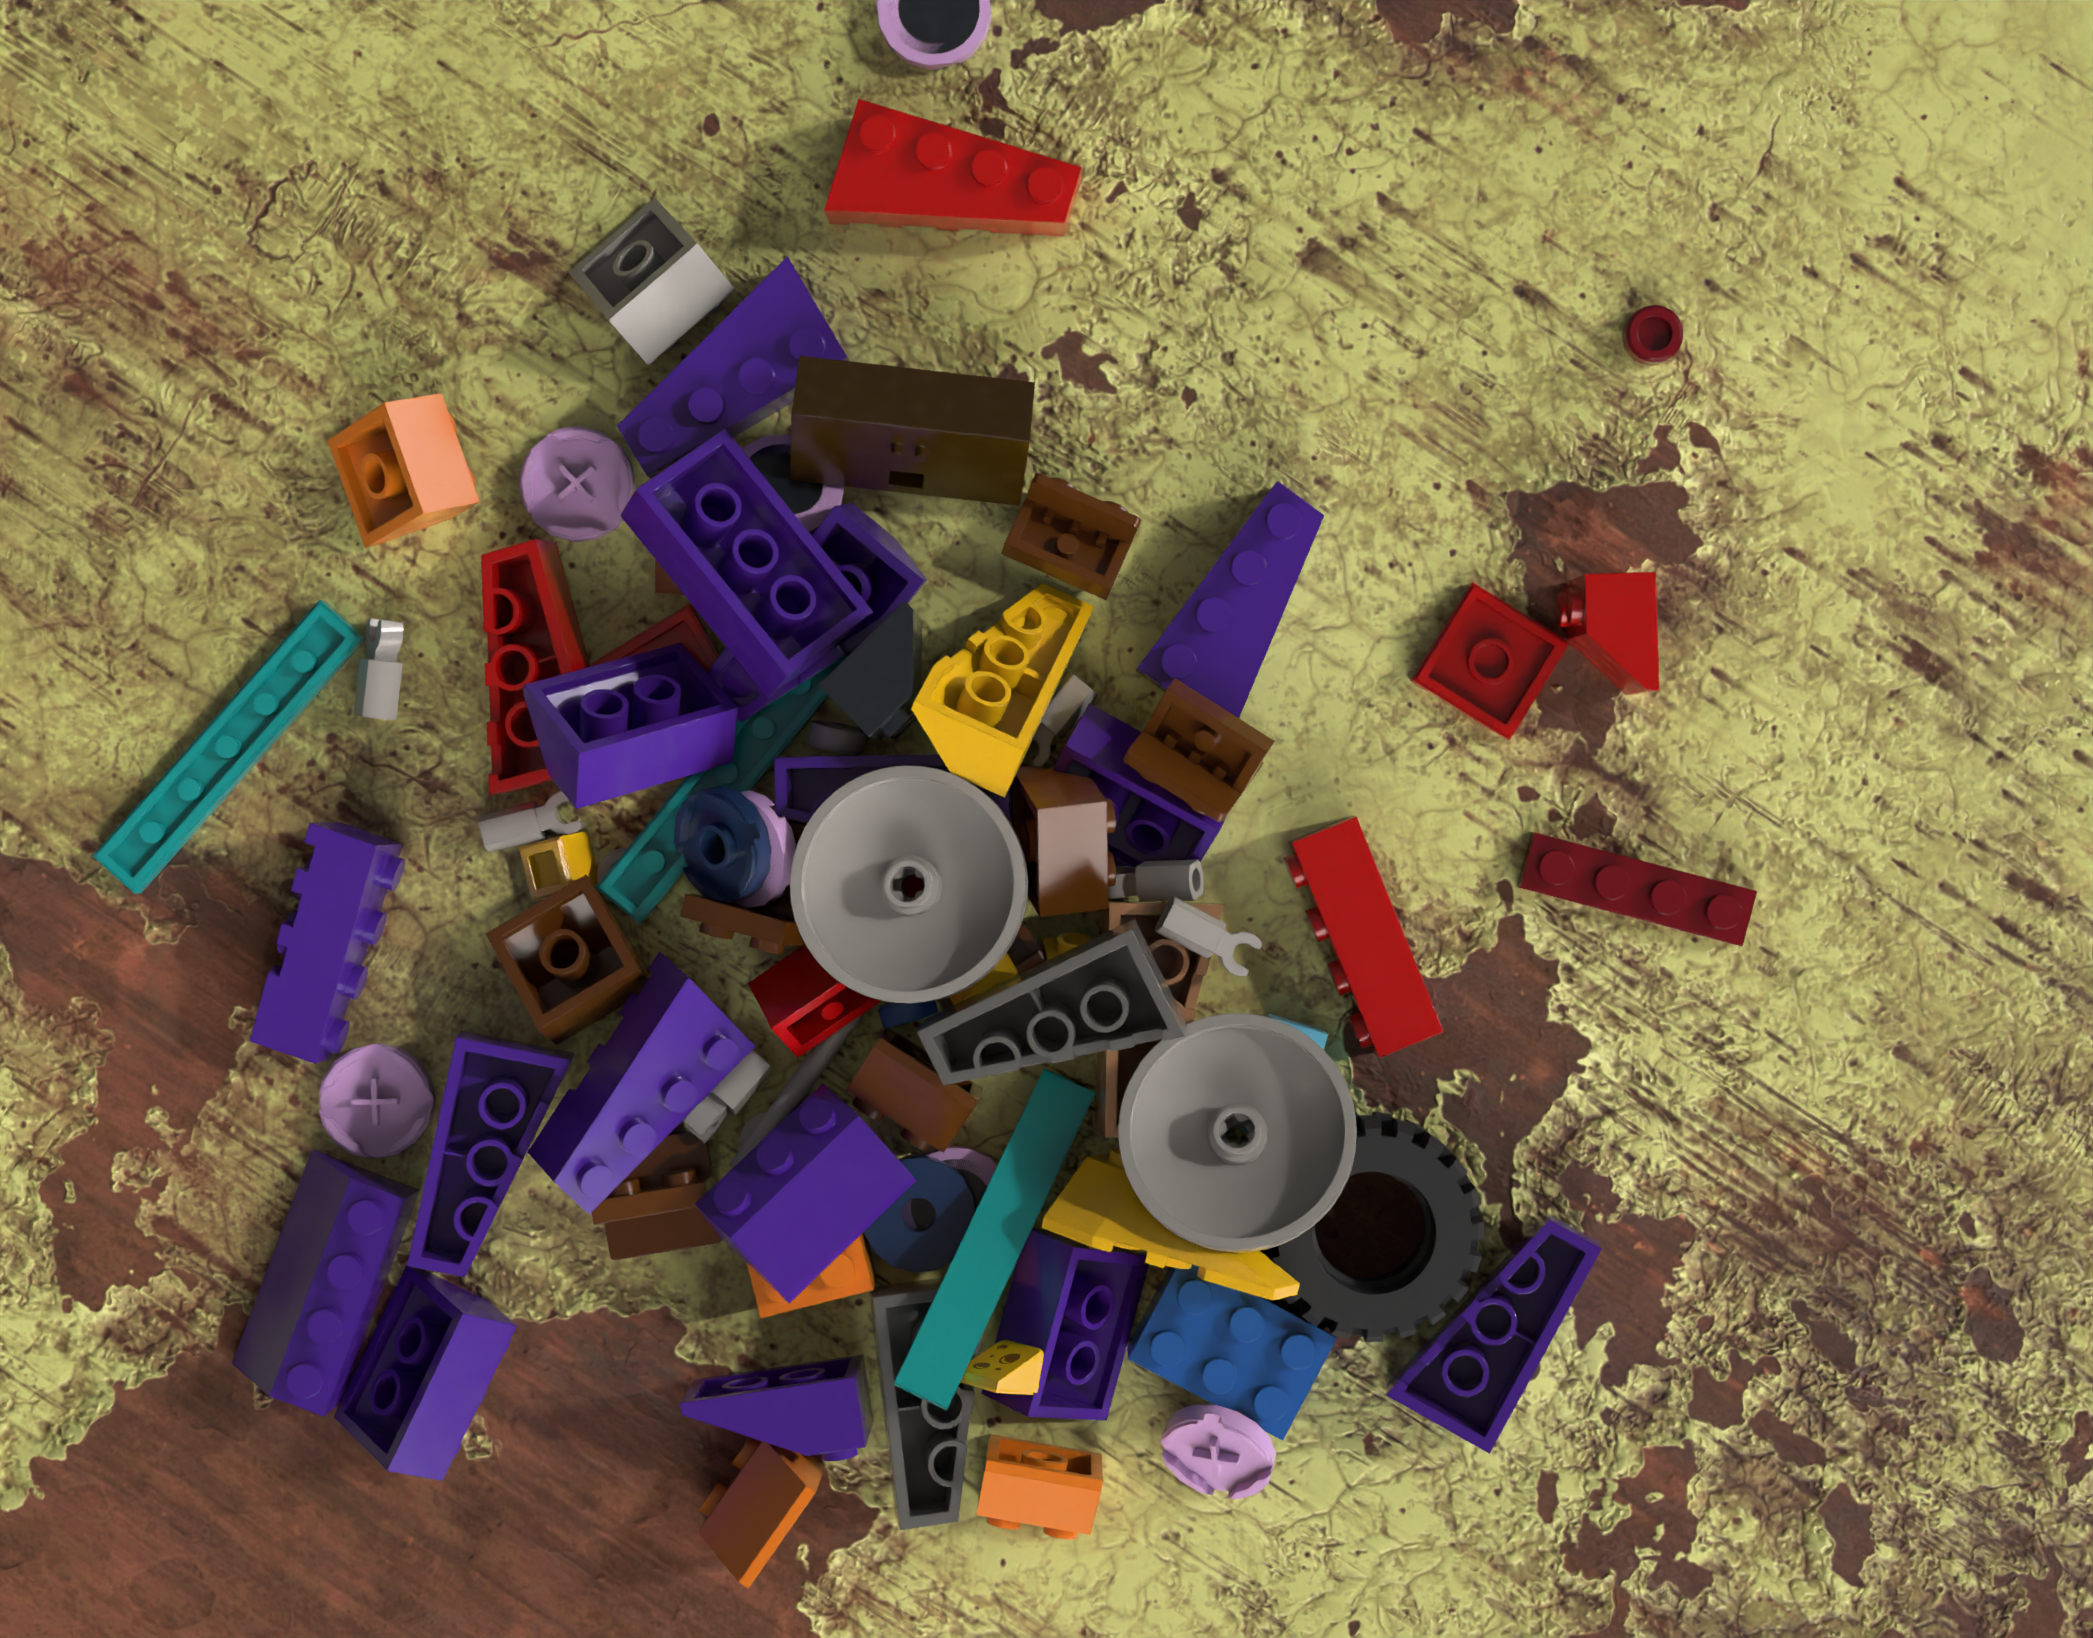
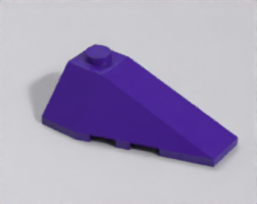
M853 503L834 506L812 537L859 593L873 613L811 667L769 698H767L726 647L707 673L738 707L737 719L740 722L748 719L856 649L904 601L909 604L927 581L926 577L899 542Z

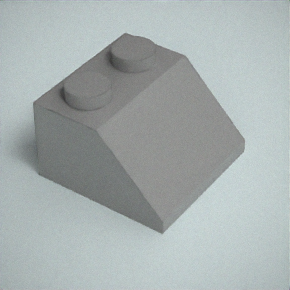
M653 198L569 271V274L647 365L651 364L660 355L672 350L687 331L702 318L716 312L722 305L723 300L735 291V288L697 242L656 198Z

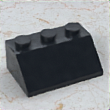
M906 601L819 684L823 691L870 738L882 740L887 736L896 740L917 720L911 708L922 688V619Z

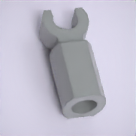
M368 618L365 634L367 655L366 658H360L354 715L396 720L403 663L397 662V654L403 640V623Z
M1067 671L1061 678L1033 737L1040 746V753L1031 763L1032 766L1041 767L1046 763L1050 756V742L1056 735L1063 739L1083 715L1088 704H1092L1098 696L1094 690L1070 671Z
M563 792L552 795L548 798L546 804L541 807L536 801L481 814L478 817L484 847L489 853L545 839L547 830H553L559 834L577 833L585 828L584 821H574L568 824L560 819L558 810L564 802L569 801Z
M1199 859L1144 861L1136 867L1117 866L1115 886L1108 887V899L1138 896L1140 902L1169 901L1171 897L1175 896L1182 901H1194L1203 895L1204 879L1202 866Z
M1175 896L1171 897L1167 902L1155 927V932L1207 959L1212 954L1217 955L1219 963L1224 970L1236 976L1246 977L1249 970L1234 961L1233 951L1235 947L1241 943H1246L1250 947L1260 949L1263 944L1257 936L1249 932H1226L1225 922Z
M752 1050L687 1115L683 1121L688 1125L687 1130L705 1144L719 1128L728 1113L731 1112L736 1115L772 1073L771 1066Z

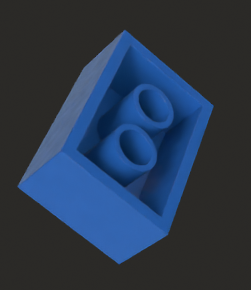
M1192 1265L1190 1269L1168 1267L1127 1345L1128 1359L1214 1405L1238 1411L1256 1422L1265 1432L1283 1441L1336 1342L1337 1336L1331 1334L1329 1328L1320 1323L1317 1326L1310 1323L1301 1316L1300 1311L1294 1305L1282 1299L1269 1300L1202 1280L1197 1276L1199 1266Z

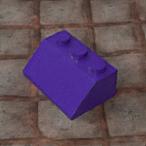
M681 642L524 685V698L548 774L575 809L733 762L738 707Z
M1089 703L1052 770L1092 778L1102 795L1112 800L1116 827L1114 833L1107 834L1108 852L1110 851L1113 855L1115 866L1136 867L1144 861L1199 859L1201 862L1219 833L1224 821L1217 822L1207 815L1196 812L1187 802L1159 784L1144 779L1137 770L1127 765L1123 761V757L1142 732Z
M822 1083L700 1198L695 1205L718 1236L786 1302L790 1303L909 1189L916 1180L862 1118Z
M1032 1228L1016 1263L995 1344L1002 1340H1010L1040 1348L1043 1351L1044 1357L1038 1393L1033 1392V1395L994 1393L982 1389L981 1394L1027 1417L1107 1421L1149 1264L1145 1263L1146 1253L1113 1246V1250L1110 1253L1046 1229Z
M406 1265L334 1418L387 1471L443 1481L453 1458L460 1449L462 1439L475 1412L485 1397L487 1387L500 1360L509 1347L517 1325L488 1300L424 1269Z

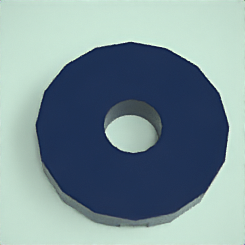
M727 786L703 789L697 794L690 795L682 802L675 818L674 845L677 854L682 852L684 854V859L688 866L682 869L688 881L704 897L721 903L748 898L762 888L770 871L771 845L767 827L757 808L741 792ZM717 834L720 835L724 842L725 856L718 847Z
M926 1155L902 1157L898 1160L913 1175L916 1182L864 1231V1234L874 1252L893 1267L911 1272L937 1270L952 1262L976 1212L975 1196L964 1175L946 1162ZM913 1198L928 1200L935 1209V1221L929 1227L923 1229H916L908 1225L903 1217V1207L908 1201Z

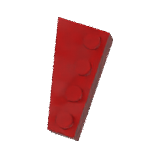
M858 99L824 212L829 224L837 225L860 223L878 224V227L902 228V226L936 227L937 230L950 231L973 229L990 230L991 233L1065 236L1081 185L1082 167Z
M533 539L481 555L483 630L487 632L488 663H484L485 686H489L490 722H486L487 746H491L492 774H488L489 796L511 793L553 781L548 774L524 698V685L591 667L557 542Z

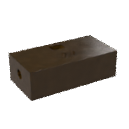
M799 356L791 414L790 480L1020 506L1030 443L1035 382Z

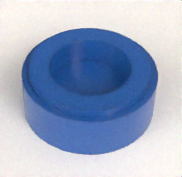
M935 1001L914 1004L887 1002L880 1005L878 1013L883 1029L931 1016L938 1013Z

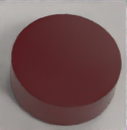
M1650 305L1643 307L1627 320L1623 328L1622 342L1624 349L1634 361L1649 366L1661 364L1674 356L1681 347L1684 334L1683 326L1678 316L1664 306Z

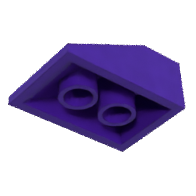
M863 1354L695 1379L680 1402L681 1414L806 1456L822 1454L824 1461L845 1460L858 1455L857 1448L866 1447L874 1422Z

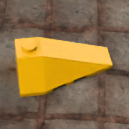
M1042 583L1004 611L1000 621L984 633L978 631L968 638L965 647L951 658L946 655L933 665L911 710L951 774L1005 798L1095 606Z
M1111 1148L1110 1154L1086 1157L1045 1214L1041 1226L1043 1229L1110 1253L1113 1250V1246L1130 1250L1147 1251L1145 1263L1164 1268L1169 1266L1178 1269H1190L1192 1265L1199 1266L1197 1276L1202 1280L1269 1300L1297 1295L1300 1286L1298 1281L1272 1262L1261 1251L1235 1253L1207 1249L1182 1239L1165 1228L1144 1207L1133 1190L1122 1163L1120 1148Z

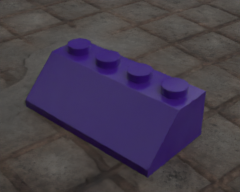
M726 429L637 488L620 515L767 698L811 667L873 613L871 608Z
M312 1150L232 1365L269 1396L318 1415L325 1416L341 1403L420 1189Z

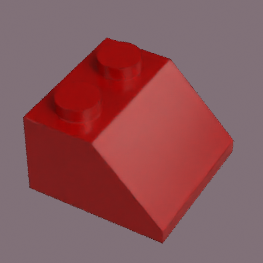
M1656 572L1584 574L1565 582V592H1558L1556 597V620L1558 627H1566V640L1624 695L1660 691Z

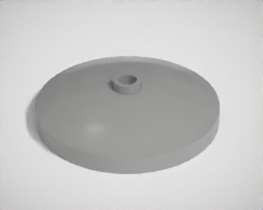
M905 765L883 768L861 775L836 790L821 804L805 826L798 841L791 867L790 895L794 918L807 948L818 963L836 980L862 995L877 1000L909 1004L926 1003L950 997L971 987L993 970L1005 956L1016 938L1025 914L1028 896V874L1020 840L1011 822L990 797L968 781L954 774L935 768ZM912 876H916L924 882V890L917 891L915 898H910L905 892V883Z
M1231 1013L1205 1017L1186 1025L1185 1037L1166 1041L1161 1040L1141 1061L1127 1085L1119 1114L1118 1137L1122 1163L1132 1188L1144 1207L1157 1221L1180 1238L1195 1245L1222 1252L1242 1253L1255 1252L1282 1245L1312 1228L1326 1215L1341 1195L1348 1181L1356 1152L1357 1127L1356 1114L1348 1086L1333 1060L1316 1042L1284 1022L1255 1014ZM1235 1128H1244L1249 1132V1142L1243 1147H1239L1235 1142H1228V1135Z

